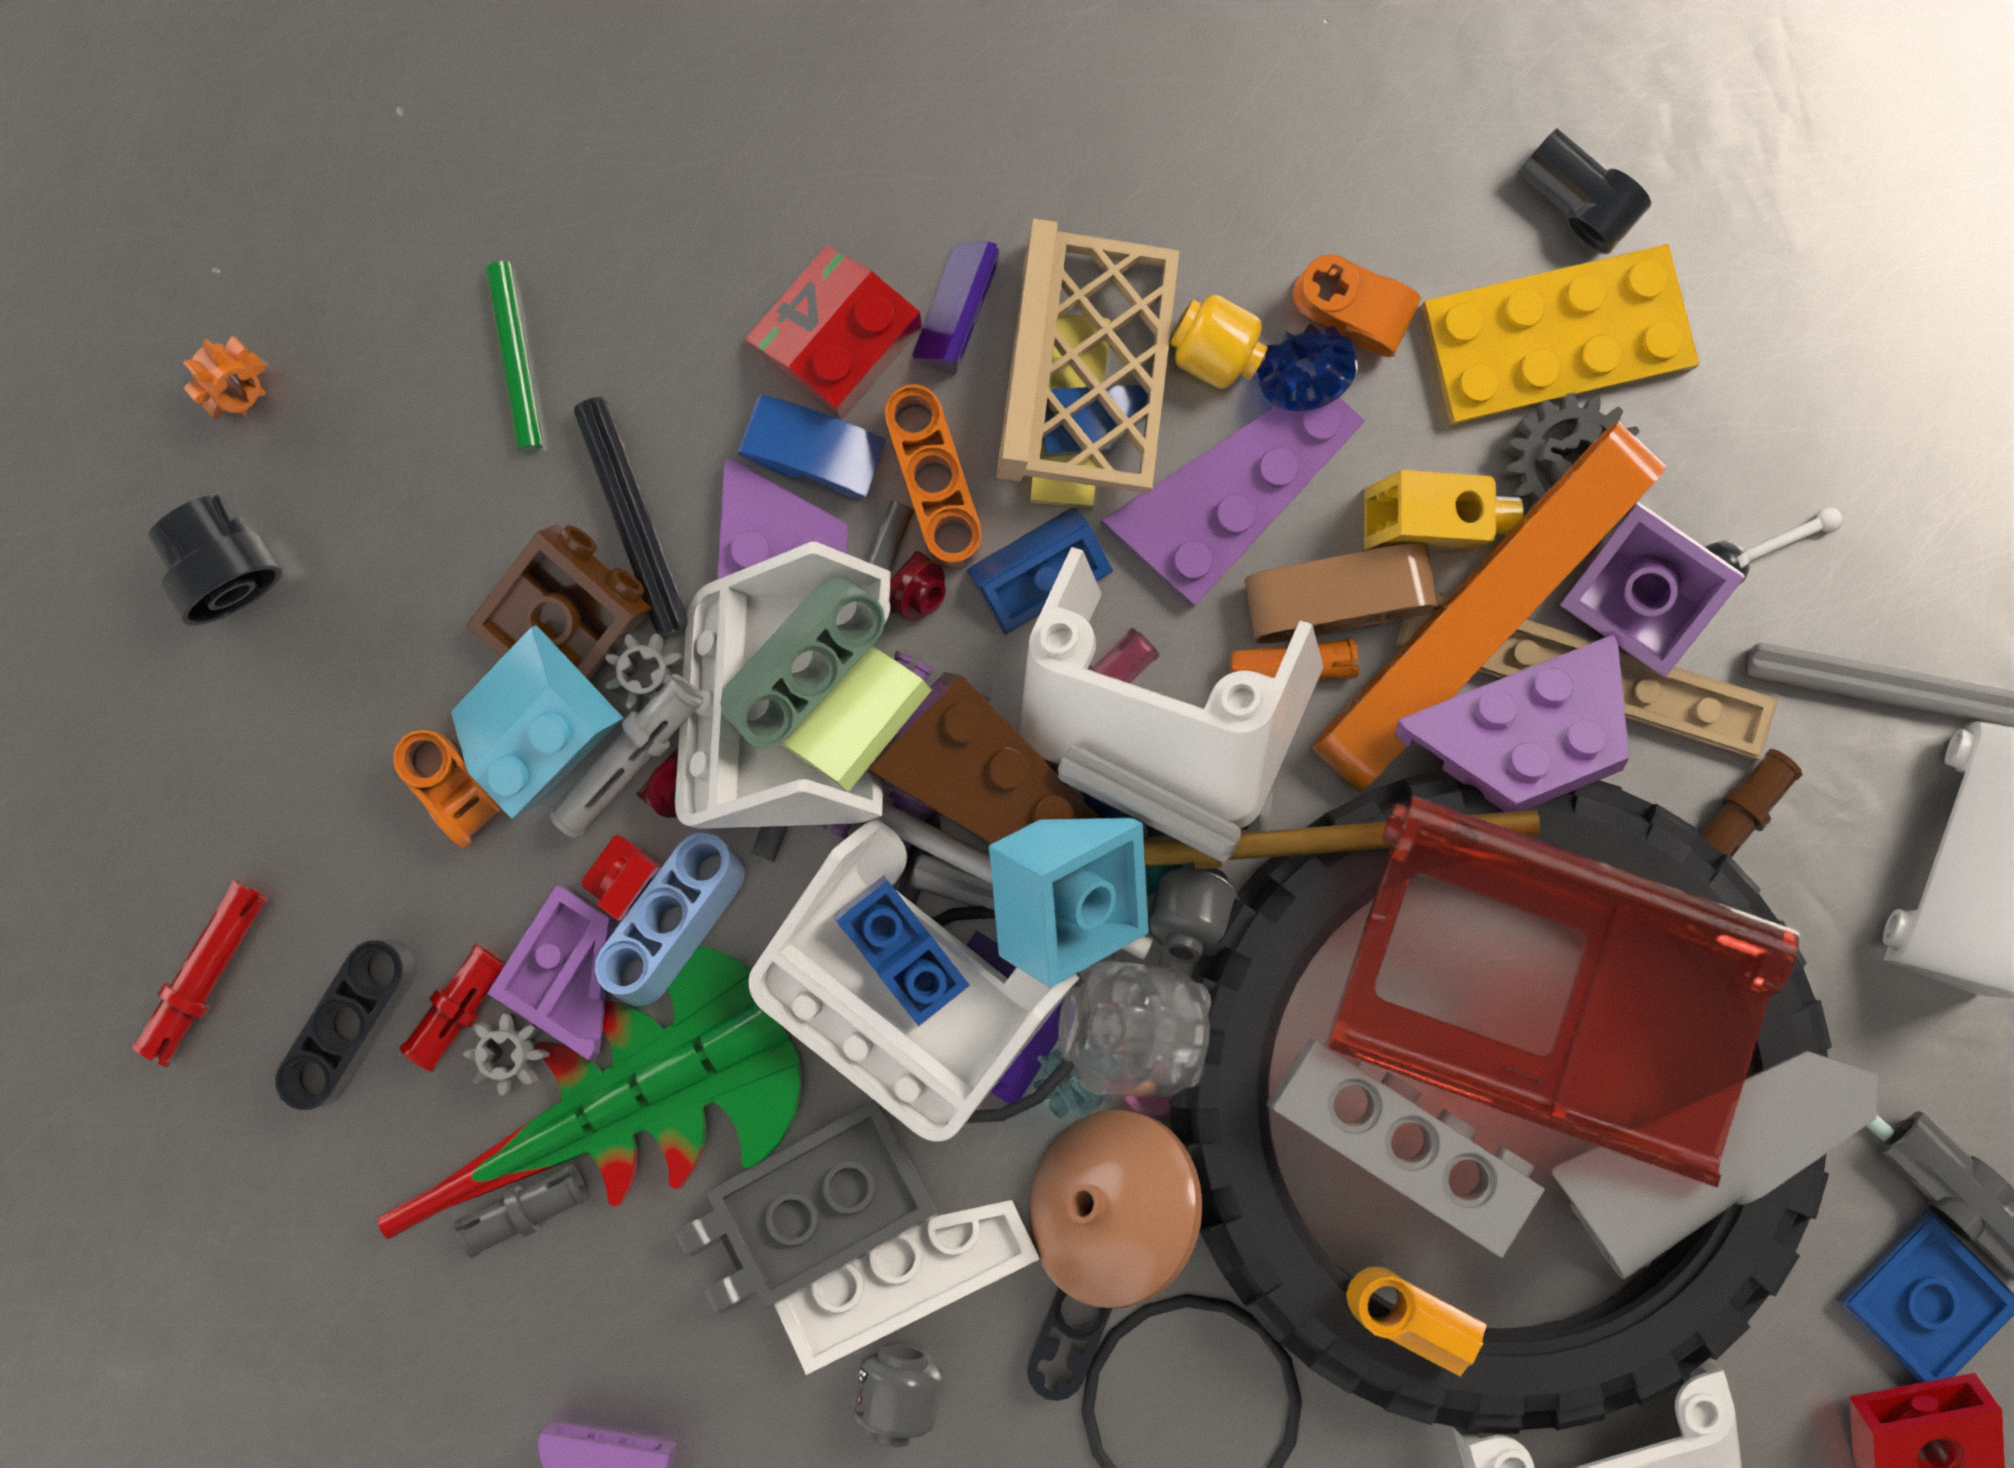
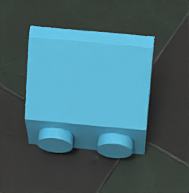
M537 625L531 627L451 711L467 772L511 819L542 802L624 719Z
M1134 818L1040 819L989 845L999 956L1047 987L1051 988L1149 933L1143 823Z

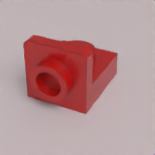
M615 835L584 876L581 885L600 900L597 904L598 907L616 920L622 921L663 865L625 837Z

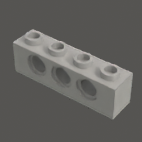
M1330 1035L1325 1045L1317 1040L1308 1038L1266 1105L1502 1258L1545 1191L1543 1187L1529 1179L1535 1167L1502 1145L1499 1146L1494 1155L1472 1142L1478 1130L1450 1111L1443 1109L1438 1118L1415 1105L1422 1093L1393 1074L1387 1072L1381 1082L1358 1068L1365 1056L1336 1037ZM1347 1086H1360L1367 1096L1365 1113L1355 1121H1341L1334 1109L1337 1094ZM1409 1122L1417 1123L1423 1132L1424 1139L1420 1151L1410 1158H1398L1391 1146L1393 1133L1402 1124ZM1462 1160H1473L1477 1164L1480 1173L1477 1186L1470 1193L1455 1195L1451 1191L1448 1181L1451 1169Z

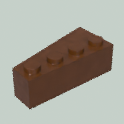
M944 672L930 686L932 691L867 769L902 793L989 845L1040 819H1100L1068 784L1059 779L1058 774L962 675Z

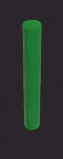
M495 261L486 264L485 268L517 450H534L541 448L543 445L511 263L509 261Z

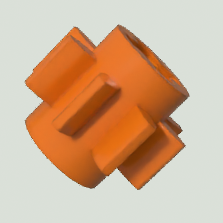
M232 336L226 346L218 343L212 344L206 339L203 341V347L195 353L193 358L187 359L183 363L190 370L194 379L183 387L184 391L196 404L202 403L204 409L214 419L218 420L224 411L238 412L241 416L247 415V409L256 402L258 396H265L266 391L260 386L257 375L267 369L266 364L255 353H248L246 346L237 337Z

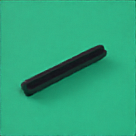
M604 397L589 398L574 407V413L634 575L644 587L642 597L651 607V610L648 612L655 632L661 637L677 634L686 629L688 622L687 614L614 417Z

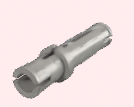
M672 674L668 678V682L640 713L631 712L622 723L624 729L622 733L590 765L587 771L561 800L549 809V818L553 824L567 836L574 839L580 838L584 833L583 831L614 797L622 791L625 785L652 756H662L669 748V737L696 708L703 704V697L699 691L683 677Z

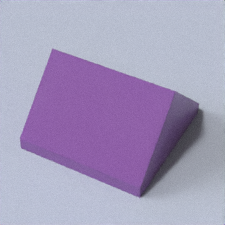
M1637 501L1596 545L1561 600L1560 606L1605 637L1613 635L1618 642V646L1666 678L1742 582L1744 574Z

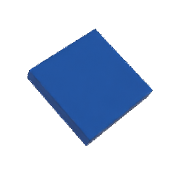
M1926 1209L1836 1299L1918 1383L1954 1377L2014 1316V1293L1932 1211Z

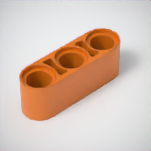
M917 384L904 385L892 393L887 400L884 410L893 449L927 552L932 561L942 568L949 570L963 569L971 565L980 554L982 547L981 525L942 406L937 396L927 387ZM914 404L924 406L932 415L931 422L925 429L920 432L911 433L904 431L898 426L896 420L903 408ZM935 463L943 465L952 475L951 482L946 489L930 493L918 486L916 477L924 466ZM948 523L962 524L972 535L970 544L959 553L944 552L935 542L937 532Z

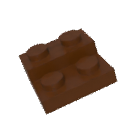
M556 524L536 532L466 624V627L502 658L531 627L537 625L589 681L606 660V655H615L625 643V635L633 633L651 610V607L640 598L644 593V587L636 577L621 568H613L610 571L593 556L597 546L585 532L570 525L563 529Z

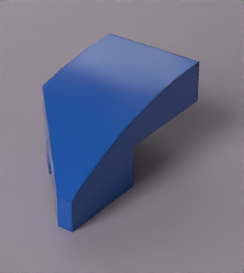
M1120 385L1108 391V394L1128 418L1147 406L1148 394L1141 385ZM1088 387L1050 389L1065 409L1090 392ZM1095 400L1072 417L1093 444L1118 426L1098 400ZM1047 405L1044 424L1055 417ZM1060 425L1044 437L1046 457L1076 455L1083 452L1063 425ZM1125 434L1100 452H1109L1112 448L1115 449L1125 437Z

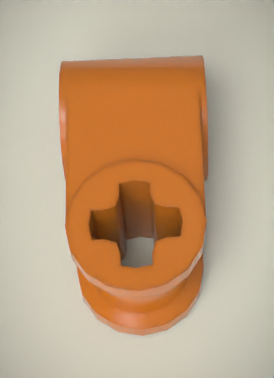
M1333 254L1322 255L1311 261L1295 282L1292 292L1294 306L1299 314L1308 321H1312L1346 337L1347 340L1366 351L1390 358L1395 357L1421 301V296L1402 282L1373 273L1346 260L1344 257ZM1323 277L1333 282L1330 289L1333 296L1328 301L1318 296L1320 286L1317 283Z
M429 730L412 731L403 736L396 745L393 762L397 774L426 806L428 813L440 829L461 849L465 850L472 844L470 836L498 812L506 814L467 772L461 748L446 734ZM432 741L442 752L443 761L437 773L426 778L415 769L413 757L419 745ZM477 799H479V801L475 805H473L467 812L460 816L462 812H464Z

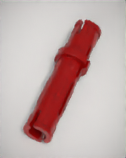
M231 880L230 887L171 984L163 983L157 993L161 1001L138 1039L131 1045V1048L144 1058L152 1061L155 1057L157 1059L155 1062L158 1065L164 1067L170 1065L171 1058L196 1018H204L210 1008L205 1003L261 909L269 901L263 894L249 886L245 888V885L237 880Z

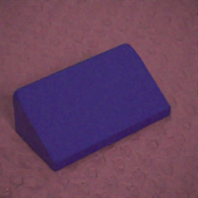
M990 241L958 243L953 247L913 351V358L917 362L954 375V372L958 373L999 264L997 244Z

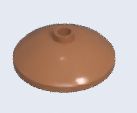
M1105 1110L1092 1113L1071 1124L1047 1149L1032 1183L1029 1201V1225L1032 1241L1040 1257L1039 1261L1051 1280L1067 1295L1095 1307L1114 1309L1132 1307L1147 1302L1163 1292L1175 1281L1190 1259L1201 1225V1187L1197 1170L1190 1154L1180 1139L1164 1124L1152 1117L1136 1112ZM1090 1195H1092L1094 1206L1088 1215L1087 1203Z

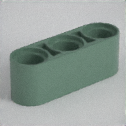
M833 577L820 583L727 684L722 692L720 704L722 713L728 722L748 743L755 747L771 748L780 745L799 727L878 640L885 624L884 610L879 602L848 578ZM856 601L857 606L853 617L846 623L837 625L836 620L840 610L848 603ZM812 650L813 655L809 665L800 672L792 673V666L796 658L803 652ZM765 699L769 700L768 708L764 715L756 720L747 721L748 712L754 704Z

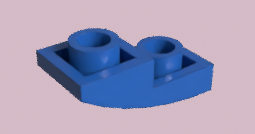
M761 394L756 399L737 454L791 479L802 475L850 498L860 500L867 496L886 439L827 414Z
M884 875L833 915L838 925L918 1026L970 986Z

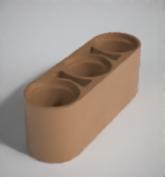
M1424 543L1400 544L1268 569L1251 574L1244 580L1254 638L1257 643H1277L1292 639L1299 621L1312 624L1316 636L1418 617L1439 608L1428 547Z

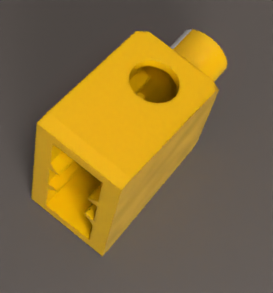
M1400 470L1364 488V551L1407 543H1424L1428 547V552H1467L1493 542L1495 535H1507L1523 518V504L1519 497L1496 496V482L1491 476Z

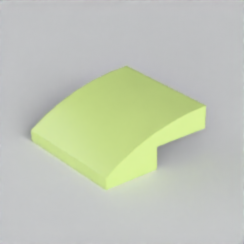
M872 646L799 727L780 745L810 768H816L846 792H849L932 690L922 678Z

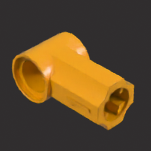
M1380 1266L1368 1267L1360 1271L1349 1284L1347 1291L1348 1307L1353 1316L1374 1335L1388 1338L1460 1377L1473 1364L1483 1344V1335L1487 1326L1483 1321L1400 1278L1390 1269ZM1383 1286L1394 1287L1397 1292V1302L1391 1313L1384 1317L1375 1318L1370 1316L1367 1304L1371 1294Z

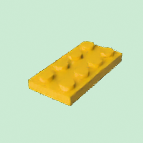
M1669 244L1425 300L1421 305L1451 426L1539 406L1547 399L1551 403L1561 401L1567 393H1574L1575 397L1693 370L1700 365Z

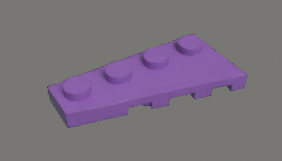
M1318 378L1154 485L1150 494H1140L1103 518L1101 524L1194 608L1362 426L1365 420Z

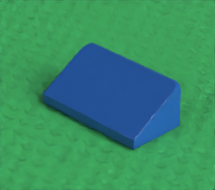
M1076 508L1066 510L968 568L969 576L1004 635L1040 615L1071 547L1084 551L1096 582L1114 572L1088 521Z

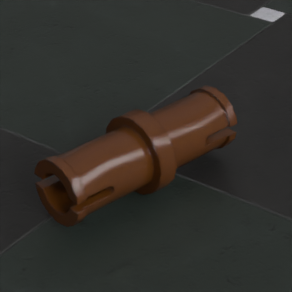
M1769 749L1764 759L1739 789H1729L1723 796L1722 803L1724 807L1700 835L1722 854H1728L1732 858L1755 830L1763 831L1771 822L1770 811L1794 782L1802 777L1801 768L1784 753L1776 749Z

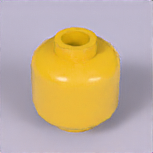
M1216 294L1207 296L1201 303L1192 299L1182 313L1169 340V344L1176 348L1174 359L1177 366L1218 389L1229 387L1239 375L1250 380L1267 351V346L1258 342L1262 331L1260 319L1251 312Z

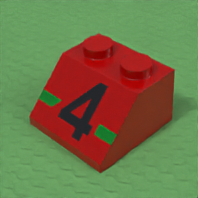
M826 245L745 338V341L835 418L843 420L922 329L920 311L873 271Z

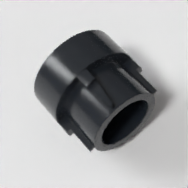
M220 494L197 498L175 508L158 520L148 534L150 541L168 570L162 580V587L182 622L186 625L196 626L214 622L245 608L267 593L278 582L282 574L280 566L261 534L256 531H250L244 520L234 515L224 497Z

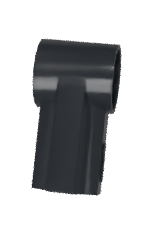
M1558 128L1542 142L1518 172V174L1568 215L1566 221L1569 227L1582 242L1602 254L1611 253L1652 204L1649 195L1636 180L1620 170L1612 168L1606 170Z

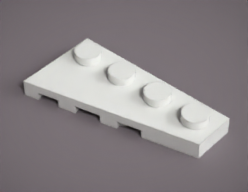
M1008 1200L935 1216L775 1305V1308L805 1374L810 1375L1039 1261L1040 1257L1014 1201Z

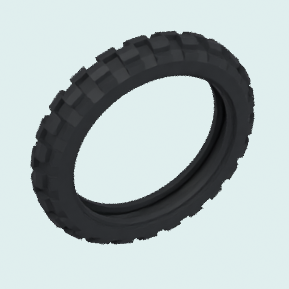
M1444 770L1404 778L1363 793L1325 813L1305 828L1503 813L1504 811L1486 800L1483 793L1475 786L1463 784ZM1600 780L1525 810L1538 811L1540 836L1270 857L1263 865L1259 866L1237 893L1239 900L1235 898L1233 901L1225 934L1218 941L1225 949L1216 955H1201L1200 961L1196 963L1190 976L1191 980L1180 1015H1178L1171 1055V1094L1169 1100L1172 1132L1183 1143L1197 1170L1202 1194V1216L1199 1232L1217 1267L1248 1311L1277 1342L1287 1348L1309 1369L1348 1394L1357 1395L1382 1407L1387 1412L1428 1425L1433 1423L1464 1428L1474 1433L1519 1434L1520 1430L1553 1427L1559 1431L1605 1420L1606 1414L1636 1403L1643 1406L1684 1384L1683 1377L1708 1359L1717 1360L1750 1328L1747 1322L1769 1295L1774 1297L1777 1295L1800 1257L1796 1250L1810 1218L1815 1220L1817 1218L1829 1173L1824 1172L1826 1153L1761 1198L1744 1205H1738L1736 1202L1673 1245L1670 1251L1643 1277L1618 1295L1589 1310L1565 1319L1535 1326L1504 1329L1486 1328L1483 1335V1344L1473 1364L1463 1372L1461 1377L1388 1338L1374 1335L1353 1316L1347 1302V1291L1353 1277L1339 1267L1323 1250L1296 1208L1279 1167L1272 1137L1270 1108L1266 1104L1269 1100L1270 1070L1276 1037L1284 1011L1298 981L1313 957L1330 936L1355 912L1382 893L1411 878L1430 871L1477 861L1520 862L1548 867L1577 876L1603 888L1630 905L1653 924L1675 948L1688 966L1706 998L1717 1028L1724 1058L1727 1087L1805 1051L1828 1058L1827 1050L1832 1048L1821 1000L1815 999L1803 968L1807 963L1785 922L1778 921L1759 894L1760 887L1728 854H1722L1699 835L1696 827L1659 804H1651L1623 791L1620 786ZM1374 1292L1369 1297L1367 1304L1369 1315L1375 1318L1384 1317L1395 1308V1304L1383 1299Z

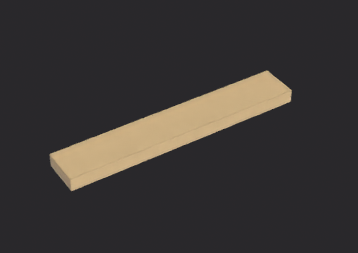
M1436 591L1438 606L1440 607L1450 595ZM1435 611L1422 616L1401 620L1393 647L1400 649ZM1525 620L1476 673L1500 680L1596 641ZM1619 649L1626 721L1749 760H1761L1779 699L1675 666L1665 678L1627 651Z

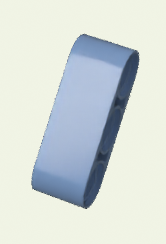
M695 833L686 837L676 847L601 948L595 961L597 980L606 991L632 1006H646L657 1001L740 891L745 877L744 865L739 856L718 836L711 833ZM720 855L721 867L718 873L708 880L698 881L697 875L701 863L708 857ZM682 907L683 912L680 924L673 931L660 933L659 925L663 914L671 908ZM642 959L644 965L640 978L634 984L622 986L621 973L624 967L632 960Z

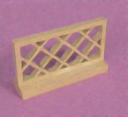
M1033 218L1025 247L996 479L1021 482L1024 475L1150 494L1154 480L1180 250L1057 231L1058 222ZM1065 253L1091 256L1104 273L1082 289H1079L1064 271ZM1110 259L1120 260V262L1114 265ZM1136 263L1163 267L1161 287L1144 299L1138 295L1122 275V273ZM1112 282L1131 305V308L1107 324L1087 298ZM1062 287L1069 298L1059 304ZM1159 301L1158 316L1156 317L1150 307ZM1077 306L1097 332L1072 349L1056 329L1057 319ZM1139 316L1155 335V342L1153 347L1135 359L1115 332ZM1104 340L1125 367L1100 384L1079 357ZM1055 347L1062 357L1052 363L1053 348ZM1152 360L1151 376H1149L1143 369V366ZM1070 365L1083 383L1090 389V392L1065 409L1049 389V380ZM1132 374L1148 394L1147 406L1128 418L1108 394V391ZM1095 400H1098L1118 426L1093 444L1072 417ZM1047 405L1055 417L1044 424ZM1143 420H1145L1144 436L1135 427ZM1060 425H1063L1083 450V452L1067 463L1040 459L1042 438ZM1125 434L1141 454L1139 474L1114 470L1100 451ZM1090 459L1095 467L1083 466L1082 464Z

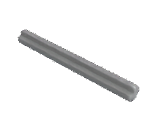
M1767 643L1753 645L1748 657L1747 672L1753 678L2014 727V691Z

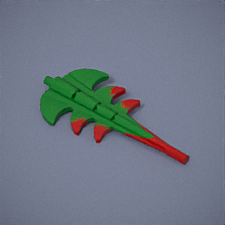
M698 946L667 988L673 1003V1023L663 1028L653 1017L634 1006L606 1001L603 1031L611 1047L612 1065L603 1071L593 1060L586 1059L568 1046L538 1042L535 1045V1050L544 1049L550 1052V1057L543 1060L554 1074L562 1099L435 1187L378 1216L377 1224L384 1237L389 1240L445 1209L588 1153L601 1171L607 1189L608 1203L612 1207L621 1206L633 1186L638 1168L637 1146L634 1135L647 1131L657 1140L665 1155L669 1171V1186L672 1189H680L696 1170L705 1148L707 1124L704 1108L715 1103L729 1115L737 1130L741 1145L742 1166L747 1169L752 1168L764 1161L782 1143L797 1117L803 1089L802 1065L797 1049L792 1041L791 1033L755 1003L749 989L751 969L741 961L713 948Z

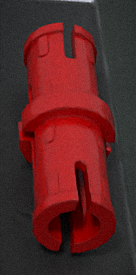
M478 944L473 945L472 951L444 989H435L429 998L432 1006L406 1042L402 1043L399 1047L400 1052L429 1072H434L437 1063L463 1027L471 1028L479 1018L475 1011L487 996L488 991L506 964L495 954Z

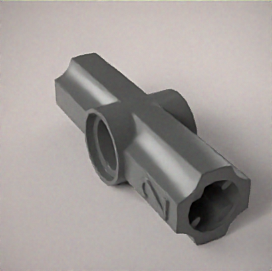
M1916 1111L1905 1120L1900 1121L1893 1128V1135L1884 1142L1879 1150L1887 1157V1160L1891 1161L1908 1180L1914 1183L1930 1199L1927 1202L1929 1208L1942 1222L1970 1243L1975 1242L2014 1280V1189L1985 1162L1975 1156L1969 1157L1924 1112Z

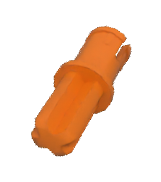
M1353 637L1346 638L1345 640L1317 642L1324 666L1318 680L1347 677L1353 679L1358 677L1359 666L1357 664L1353 665V661L1359 660L1356 642ZM1291 639L1288 640L1287 646L1232 652L1229 660L1230 674L1237 671H1252L1275 678Z

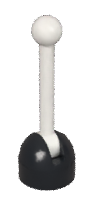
M1824 508L1818 513L1815 520L1743 550L1742 547L1734 542L1725 540L1711 543L1705 546V548L1743 573V582L1749 572L1750 561L1816 532H1834L1840 528L1842 516L1835 508Z

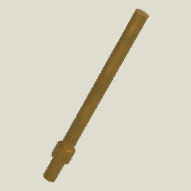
M1529 810L1241 833L1239 844L1228 860L1540 836V821L1538 811ZM1175 838L1143 840L1145 867L1195 863V869L1222 867V861Z

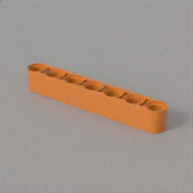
M1619 421L1612 424L1590 445L1328 725L1314 742L1311 750L1356 791L1361 792L1369 786L1407 746L1394 733L1398 720L1452 699L1650 489L1664 472L1666 465Z

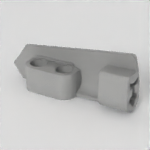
M1805 1051L1563 1161L1551 1168V1175L1572 1201L1569 1204L1572 1211L1614 1271L1622 1279H1625L1736 1202L1738 1205H1744L1761 1198L1876 1120L1880 1075Z

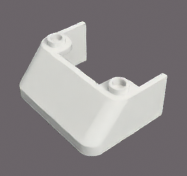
M1071 547L1030 635L1019 735L1053 770L1058 771L1061 759L1071 746H1080L1237 825L1239 828L1249 825L1258 817L1264 806L1324 667L1313 625L1299 621L1275 678L1252 671H1237L1228 674L1215 685L1203 709L1088 670L1096 650V638L1089 621L1102 594L1084 551Z

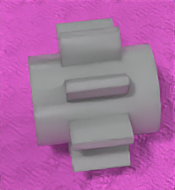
M656 633L650 638L648 646L639 645L633 636L627 634L625 635V644L628 649L620 657L613 654L606 655L605 657L610 664L616 667L617 677L611 679L605 685L609 691H620L624 688L630 691L626 698V708L633 711L639 706L641 698L650 699L651 701L668 682V678L672 675L671 668L683 661V657L679 653H671L665 657L659 654L663 646V637ZM640 658H644L652 665L659 664V669L651 673L653 684L647 688L637 680L631 681L630 676L638 672L636 661Z
M502 1014L499 1020V1031H495L492 1026L486 1023L477 1024L474 1027L476 1033L482 1039L475 1049L464 1051L463 1056L475 1059L480 1070L473 1079L475 1084L484 1083L490 1079L498 1080L497 1089L499 1095H508L513 1091L514 1077H518L526 1085H533L539 1081L537 1075L531 1069L535 1065L536 1060L550 1057V1052L544 1049L535 1050L536 1042L533 1038L538 1034L539 1027L529 1025L522 1030L515 1029L516 1019L514 1014ZM514 1042L516 1048L510 1056L516 1065L500 1066L497 1060L502 1056L503 1051L498 1043Z

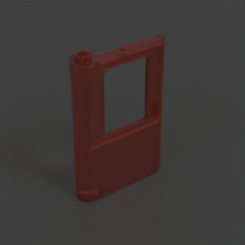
M1413 795L1409 798L1406 806L1395 803L1390 811L1382 834V841L1392 845L1327 1040V1049L1718 1188L1722 1176L1719 1171L1722 1154L1770 996L1781 991L1792 971L1799 948V932ZM1413 876H1425L1572 928L1581 933L1584 938V948L1552 1049L1547 1055L1541 1056L1385 1001L1377 995L1375 990L1376 980L1408 883Z

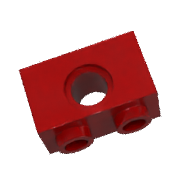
M1976 1372L1849 1396L1853 1461L1857 1468H2005L2002 1408Z

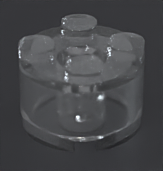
M1103 961L1093 964L1084 971L1092 973L1083 981L1080 987L1073 986L1064 998L1059 1018L1060 1049L1065 1061H1073L1078 1073L1082 1077L1075 1079L1082 1087L1093 1093L1104 1095L1162 1098L1174 1095L1184 1088H1191L1199 1084V1080L1205 1071L1204 1058L1208 1048L1210 1030L1208 1012L1211 1006L1209 992L1203 984L1193 982L1190 977L1178 969L1157 965Z

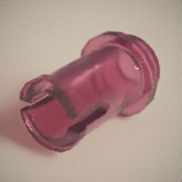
M1131 627L1127 634L1094 667L1089 665L1088 670L1131 684L1153 661L1160 657V654L1139 631L1137 632Z

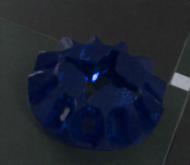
M1310 323L1303 334L1294 336L1285 330L1283 343L1280 345H1266L1265 360L1260 363L1257 369L1261 392L1272 405L1288 411H1309L1333 402L1350 387L1357 373L1358 358L1351 339L1343 338L1335 326L1320 332ZM1308 358L1315 365L1313 369L1316 375L1311 377L1308 371L1304 372L1301 367L1297 366L1298 360Z

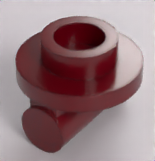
M915 551L890 580V613H897L910 622L919 621L925 616L934 613L942 604L946 592L945 574L942 567L931 561L922 552Z
M678 746L654 770L648 781L636 793L657 814L666 818L677 817L675 793Z

